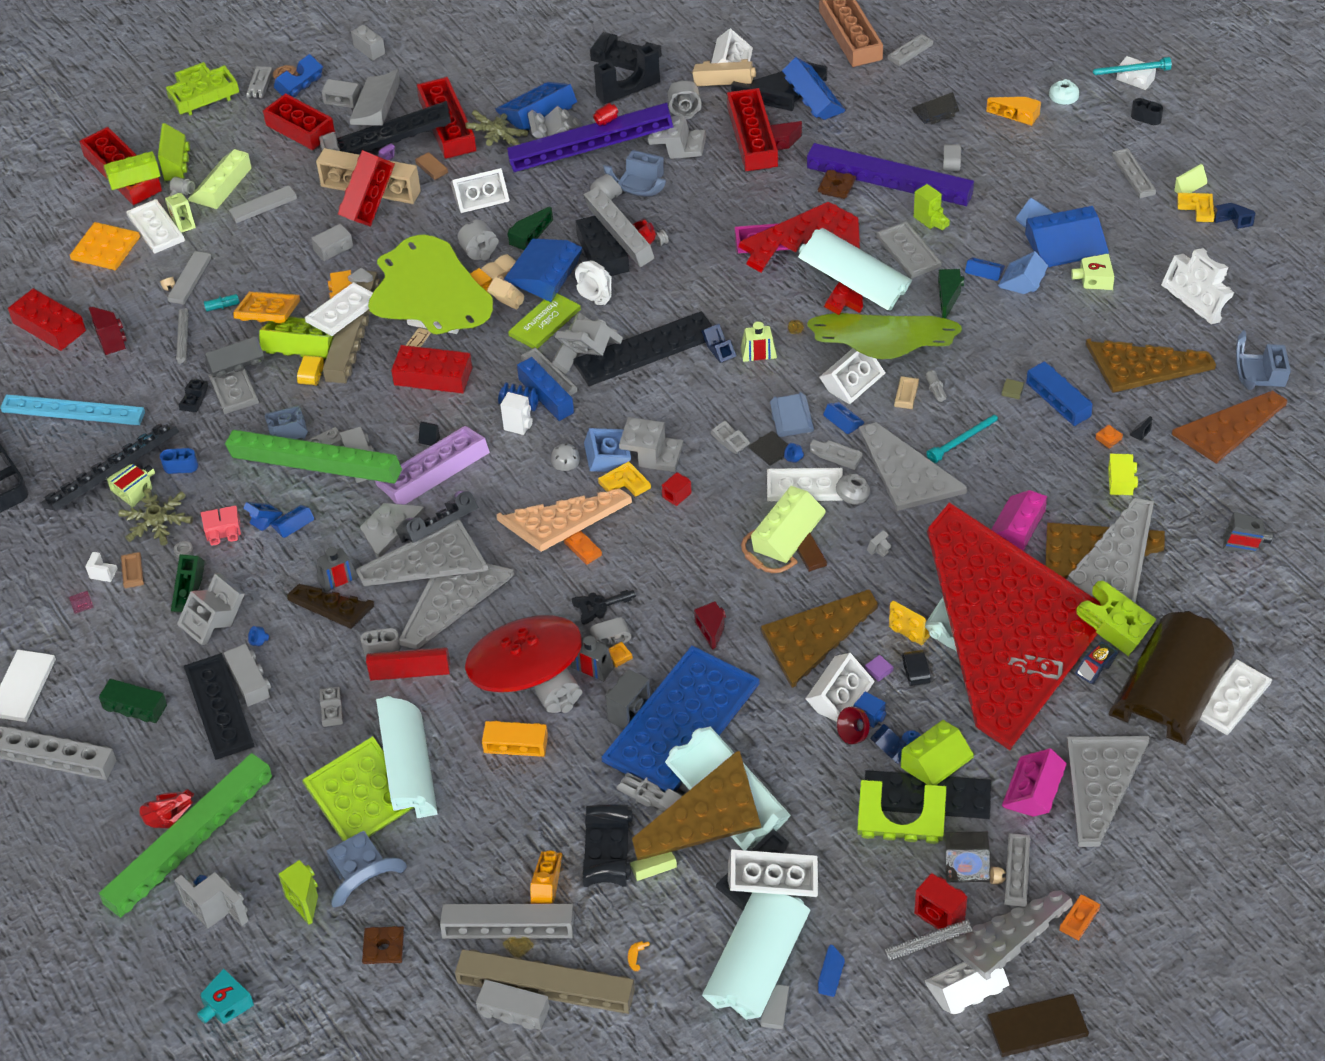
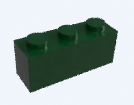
M109 679L99 695V700L104 710L120 713L126 717L138 718L144 722L157 723L167 707L164 693L114 679Z

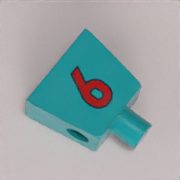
M223 969L201 993L200 997L205 1007L197 1013V1016L204 1024L214 1016L222 1024H225L253 1007L254 1003L251 994Z

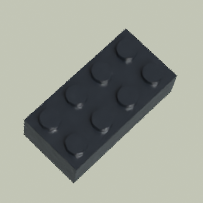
M596 216L575 220L577 237L588 261H595L603 266L610 276L629 272L627 252Z

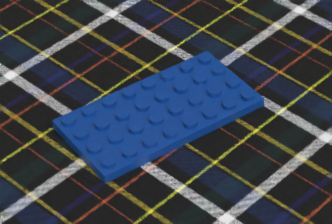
M691 646L601 757L602 762L624 774L629 772L643 780L647 777L648 781L657 785L662 792H665L667 789L676 792L683 782L665 763L669 757L670 750L675 746L688 744L692 739L693 732L698 728L702 729L711 726L720 736L758 687L760 679Z

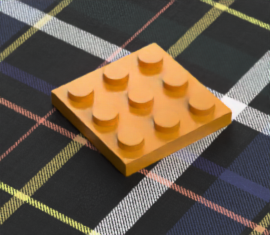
M94 222L71 252L70 258L74 261L117 270L139 240L140 234L136 231Z
M249 291L234 310V319L283 323L299 304L300 295Z

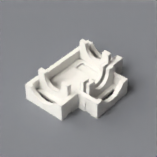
M1204 248L1194 250L1191 259L1185 254L1174 255L1161 286L1167 288L1170 293L1181 299L1184 304L1192 308L1210 324L1221 321V310L1234 294L1230 287H1226L1222 283L1225 280L1224 276L1227 275L1226 272L1229 267L1210 259Z

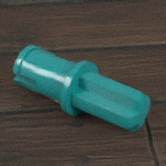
M237 294L225 297L219 296L217 299L204 301L206 312L220 308L224 310V307L239 304L240 300Z

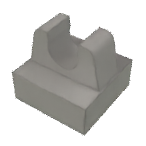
M883 530L870 541L867 551L871 555L877 552L884 557L891 548L887 541L889 535Z

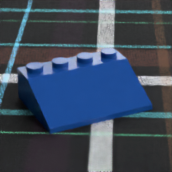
M546 82L495 108V110L500 115L505 113L507 115L506 120L516 128L530 130L528 113L531 110L545 117L557 106L565 110L572 108V105L577 103L571 84Z
M1093 206L1028 218L1026 220L1025 235L1033 251H1036L1048 267L1081 261L1087 257L1109 254L1101 223Z
M532 239L504 280L551 302L578 264L582 247L568 240Z

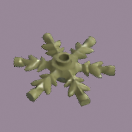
M474 110L472 115L481 123L466 122L465 124L466 129L488 132L484 136L487 139L486 144L488 146H491L493 141L497 143L501 138L513 146L519 145L520 143L513 136L521 137V135H528V130L505 127L509 123L506 120L507 115L505 113L501 114L500 117L496 116V120L490 121L486 115H482L477 110Z
M145 489L144 494L146 498L141 500L146 503L144 505L147 508L146 512H142L141 509L138 512L131 507V511L120 509L118 513L119 517L128 516L126 520L135 519V521H138L142 518L145 520L142 523H137L138 526L129 529L132 533L125 536L129 542L134 540L137 535L142 537L144 530L148 531V526L155 527L152 531L155 532L154 539L159 537L160 544L164 546L168 543L165 535L170 534V532L165 530L168 527L163 525L165 521H169L171 525L172 522H175L177 525H181V522L189 524L193 522V517H184V512L167 514L168 510H174L175 508L173 507L182 504L179 501L186 497L182 491L174 498L170 496L168 502H163L164 506L160 507L158 505L159 501H156L158 495L152 496L151 489Z

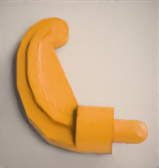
M643 941L631 945L628 951V963L633 971L640 970V966L636 965L638 951L644 950V947L649 946V942L643 943Z

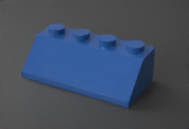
M795 57L782 70L786 75L785 79L794 85V91L803 97V103L808 107L810 106L812 109L811 113L816 118L820 117L826 120L846 111L810 64Z

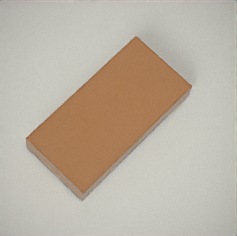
M429 152L415 159L416 164L434 180L448 173V169Z
M140 552L121 555L124 588L144 585Z

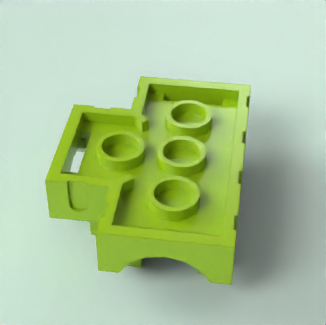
M204 62L174 73L177 83L166 87L168 98L173 100L179 114L187 112L189 116L192 115L191 110L223 98L230 101L231 95L239 93L238 83L225 65L209 70Z

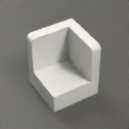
M92 552L85 566L90 579L108 582L112 581L118 569L117 565L103 563L100 553Z

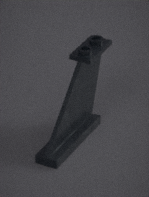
M806 62L815 69L823 81H827V66ZM783 71L755 79L751 84L733 81L731 84V92L759 88L764 105L793 111L794 102L802 97L794 91V85L785 79L786 75Z

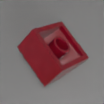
M89 307L92 321L105 355L126 349L124 342L127 339L124 331H120L123 328L120 318L116 319L114 312Z

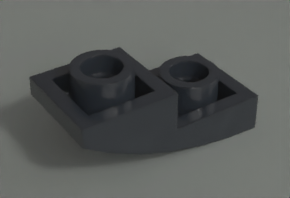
M191 379L185 387V396L179 403V410L197 412L205 397L208 381Z

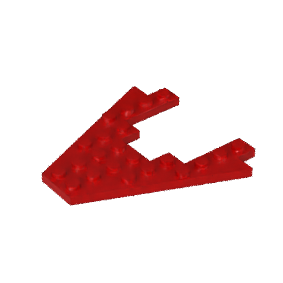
M826 202L742 240L738 247L751 254L746 265L762 273L780 244L796 252L802 243H808L816 229L824 228L860 249L859 220L852 213L841 209L835 204ZM838 282L824 307L840 315L845 306L860 313L863 308V295Z

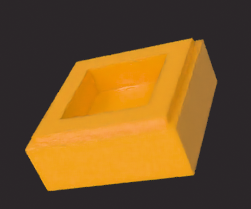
M622 642L609 648L615 667L633 659L632 653Z

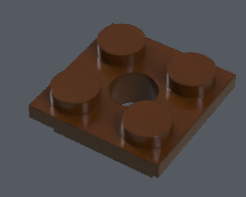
M827 170L818 188V192L823 195L845 199L849 195L856 176L850 173L843 174L835 170Z
M404 926L365 928L362 963H402ZM382 944H388V945H389V947H388L387 949H384V950L378 949L379 946L382 945Z

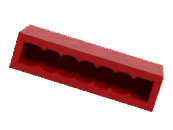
M447 647L367 653L366 655L370 681L450 674V657Z

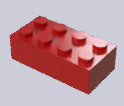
M286 93L263 110L266 126L311 150L320 145L319 137L335 132L332 117Z
M362 150L355 170L352 172L349 186L345 190L344 199L339 206L338 215L371 227L395 163Z
M34 288L8 307L13 324L59 351H62L86 331L81 315Z
M401 345L391 370L393 383L395 386L464 394L472 371L470 353Z

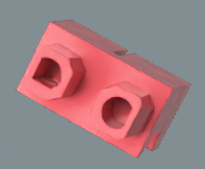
M237 506L220 508V516L218 509L201 512L207 541L212 546L218 545L221 538L227 537L230 542L238 540L241 530Z

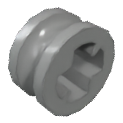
M663 229L659 230V233L656 232L654 239L659 247L663 246V243L668 244L669 240L666 232Z

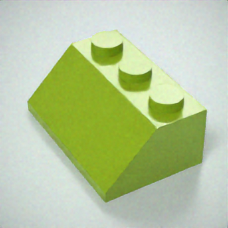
M162 123L158 159L164 181H171L174 177L184 178L185 173L188 172L186 162H189L188 151H190V143L186 141L183 133L166 123Z
M153 151L110 162L103 167L111 190L161 177Z
M942 720L902 749L901 768L927 785L936 786L974 758V754L960 730Z

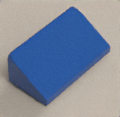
M972 257L967 260L965 273L998 281L1005 266Z
M840 402L827 404L823 413L828 420L846 434L852 433L864 424L861 418Z
M300 505L273 521L271 526L285 538L312 522L314 516L309 507Z
M834 945L828 946L818 980L819 994L834 997L845 963L844 957Z

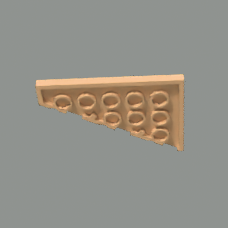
M621 489L597 493L598 496L585 499V496L556 501V505L544 507L541 504L525 509H516L515 513L502 515L498 513L496 515L497 521L542 552L632 503V499L629 494Z

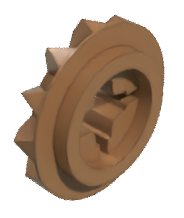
M284 65L278 67L273 72V78L276 79L285 71L294 76H298L299 73L296 72V67Z

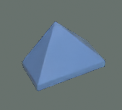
M1030 198L1017 215L1016 221L1026 228V220L1028 218L1053 214V212L1043 203Z

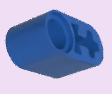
M166 449L160 454L163 470L168 474L192 473L198 469V462L193 449Z

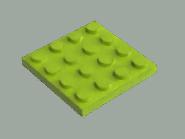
M373 736L302 780V783L342 841L362 831H365L367 836L370 837L415 808L393 810L384 751Z

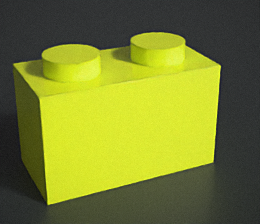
M1110 454L1108 464L1110 495H1133L1134 488H1137L1138 476H1134V473L1137 472V462H1133V454Z

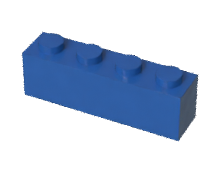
M533 357L517 364L519 381L525 387H529L530 392L533 388H536L539 401L558 421L574 413L573 398Z
M1044 361L1027 371L1026 384L1073 426L1091 417L1093 406L1091 401L1084 397L1077 388H1074L1066 378L1057 373L1052 366Z

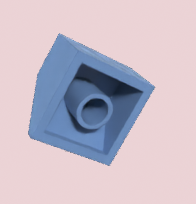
M1034 251L1009 263L998 286L1002 289L1026 294L1030 291L1034 292L1039 288V283L1045 276L1048 265Z
M589 428L584 446L590 471L608 472L631 460L629 450L619 449L623 429Z

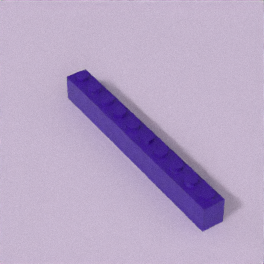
M663 103L618 116L606 125L598 126L597 123L508 147L509 161L513 172L673 128L668 104Z
M817 143L813 144L807 155L808 169L825 173L827 170H835L843 174L850 173L856 176V180L915 194L916 190L928 184L942 194V201L963 206L968 205L973 195L974 181Z

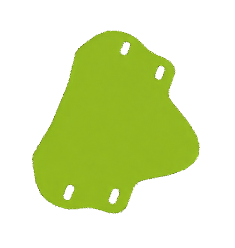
M429 235L412 236L403 240L394 250L380 256L377 260V264L385 273V278L369 299V310L376 316L388 319L419 320L430 333L437 335L455 329L477 327L485 323L492 314V296L473 279L458 260L451 245L444 240ZM412 242L416 246V249H411L408 243ZM390 259L393 265L388 266L385 260ZM467 315L473 318V323L468 322L466 319ZM435 321L439 322L442 328L437 329L433 323Z
M832 313L811 318L807 323V326L814 332L817 341L844 343L856 351L876 359L897 358L921 346H948L953 343L954 337L962 331L959 323L936 316H882L840 313L838 315ZM815 324H824V325H826V326H814V325H815ZM947 328V329H955V330H954V331H949V330H943V329ZM822 337H834V339H823ZM938 340V341H945V342H944V343H938V342H933V341Z

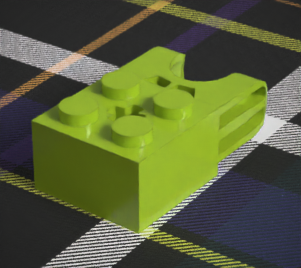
M1097 581L1092 588V594L1100 602L1101 606L1090 601L1081 602L1076 609L1077 615L1095 628L1097 634L1129 656L1154 624L1156 618L1107 582Z

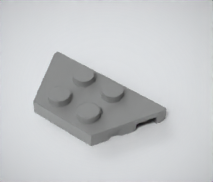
M383 503L360 526V531L364 538L367 539L370 548L372 547L375 552L376 558L381 557L399 539L396 532L399 524L407 518H420L425 513L424 507Z

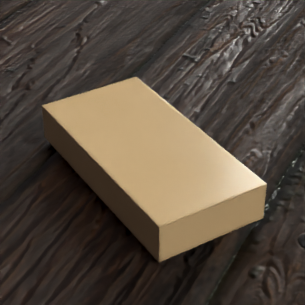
M901 376L894 407L913 409L919 379Z

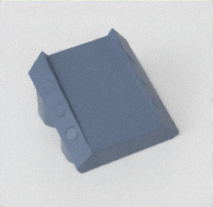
M802 392L783 397L775 396L770 401L771 415L775 421V429L779 437L814 431L807 398Z
M297 405L265 414L271 436L305 439L308 431L300 406Z

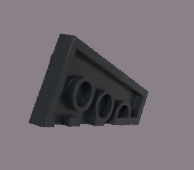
M772 829L751 851L784 853L789 842ZM728 873L716 884V888L742 911L744 910L752 892L730 891Z

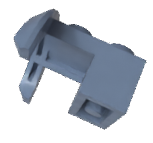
M632 150L626 158V172L620 180L613 173L611 166L603 165L605 174L612 176L621 186L622 191L632 195L643 197L656 195L662 191L666 183L665 179H661L664 174V157Z
M1243 330L1238 336L1236 345V365L1241 383L1247 390H1252L1255 385L1285 387L1291 373L1285 345L1267 344L1263 355L1244 354L1246 332Z
M365 831L328 849L326 852L331 867L339 879H344V882L337 888L332 897V907L345 904L346 899L354 889L378 874L388 871L404 872L407 868L405 861L395 857L383 859Z

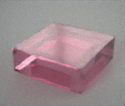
M88 591L69 597L75 614L94 608Z

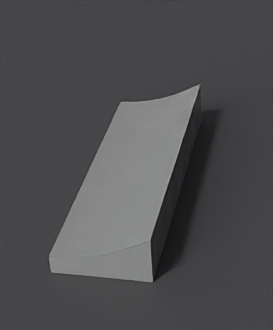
M399 68L384 75L367 78L350 117V125L384 124L400 84Z

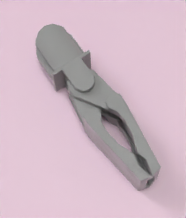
M629 772L626 773L616 788L618 791L636 799V804L639 802L647 807L654 806L658 808L656 811L658 815L682 797L671 789L662 792L657 785L649 782L647 777L643 780Z

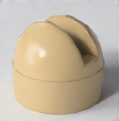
M173 277L160 281L162 288L166 291H169V286L173 289L175 285Z
M991 867L989 872L990 883L1002 884L1006 880V878L1002 877V874H1006L1005 870L1000 867Z

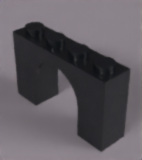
M651 43L636 48L637 67L632 75L624 80L617 81L616 68L609 60L594 65L596 96L604 105L660 83L659 51Z

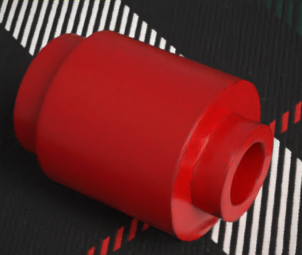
M608 103L596 110L593 118L598 126L606 125L616 119L619 112L614 104Z

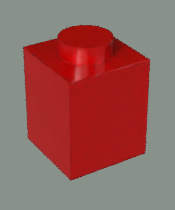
M678 472L662 484V497L676 507L692 494L691 481Z

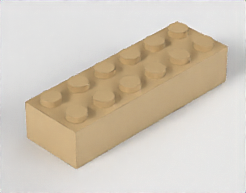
M324 148L316 160L321 186L345 191L349 186L359 155ZM390 161L395 163L382 198L414 204L421 192L417 166Z

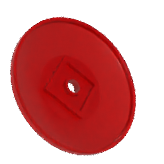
M538 615L518 619L496 628L479 640L467 656L465 670L469 680L478 688L486 691L513 692L531 688L560 674L575 660L581 650L582 636L579 628L572 621L563 617Z

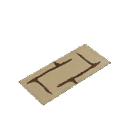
M418 328L406 346L421 347L431 333L426 329Z

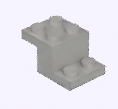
M559 106L554 108L545 117L534 110L528 113L532 135L538 139L579 128L582 125L578 118L572 117L567 110L561 109Z
M685 115L671 117L673 128L649 134V145L666 144L670 159L702 156L707 135L706 130L689 131Z
M587 318L583 320L575 319L571 331H557L555 335L556 339L576 353L603 356L607 343L621 344L623 339L617 333V330L608 327L605 321L599 319L592 321Z
M631 417L627 419L619 443V449L638 452L639 467L670 472L676 471L683 448V440L665 438L664 422Z
M215 573L208 590L190 592L177 625L198 643L207 645L214 628L231 627L245 593L221 573Z
M214 872L197 886L192 880L189 879L187 881L182 875L174 880L182 903L208 929L227 914H230L241 926L248 922L246 915L248 910L242 902L244 900L243 896L238 890L233 891L230 888L231 885L225 877L220 878Z

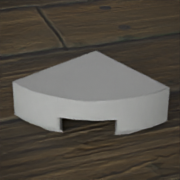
M360 268L349 275L348 279L356 284L357 282L368 283L373 281V276L363 268Z

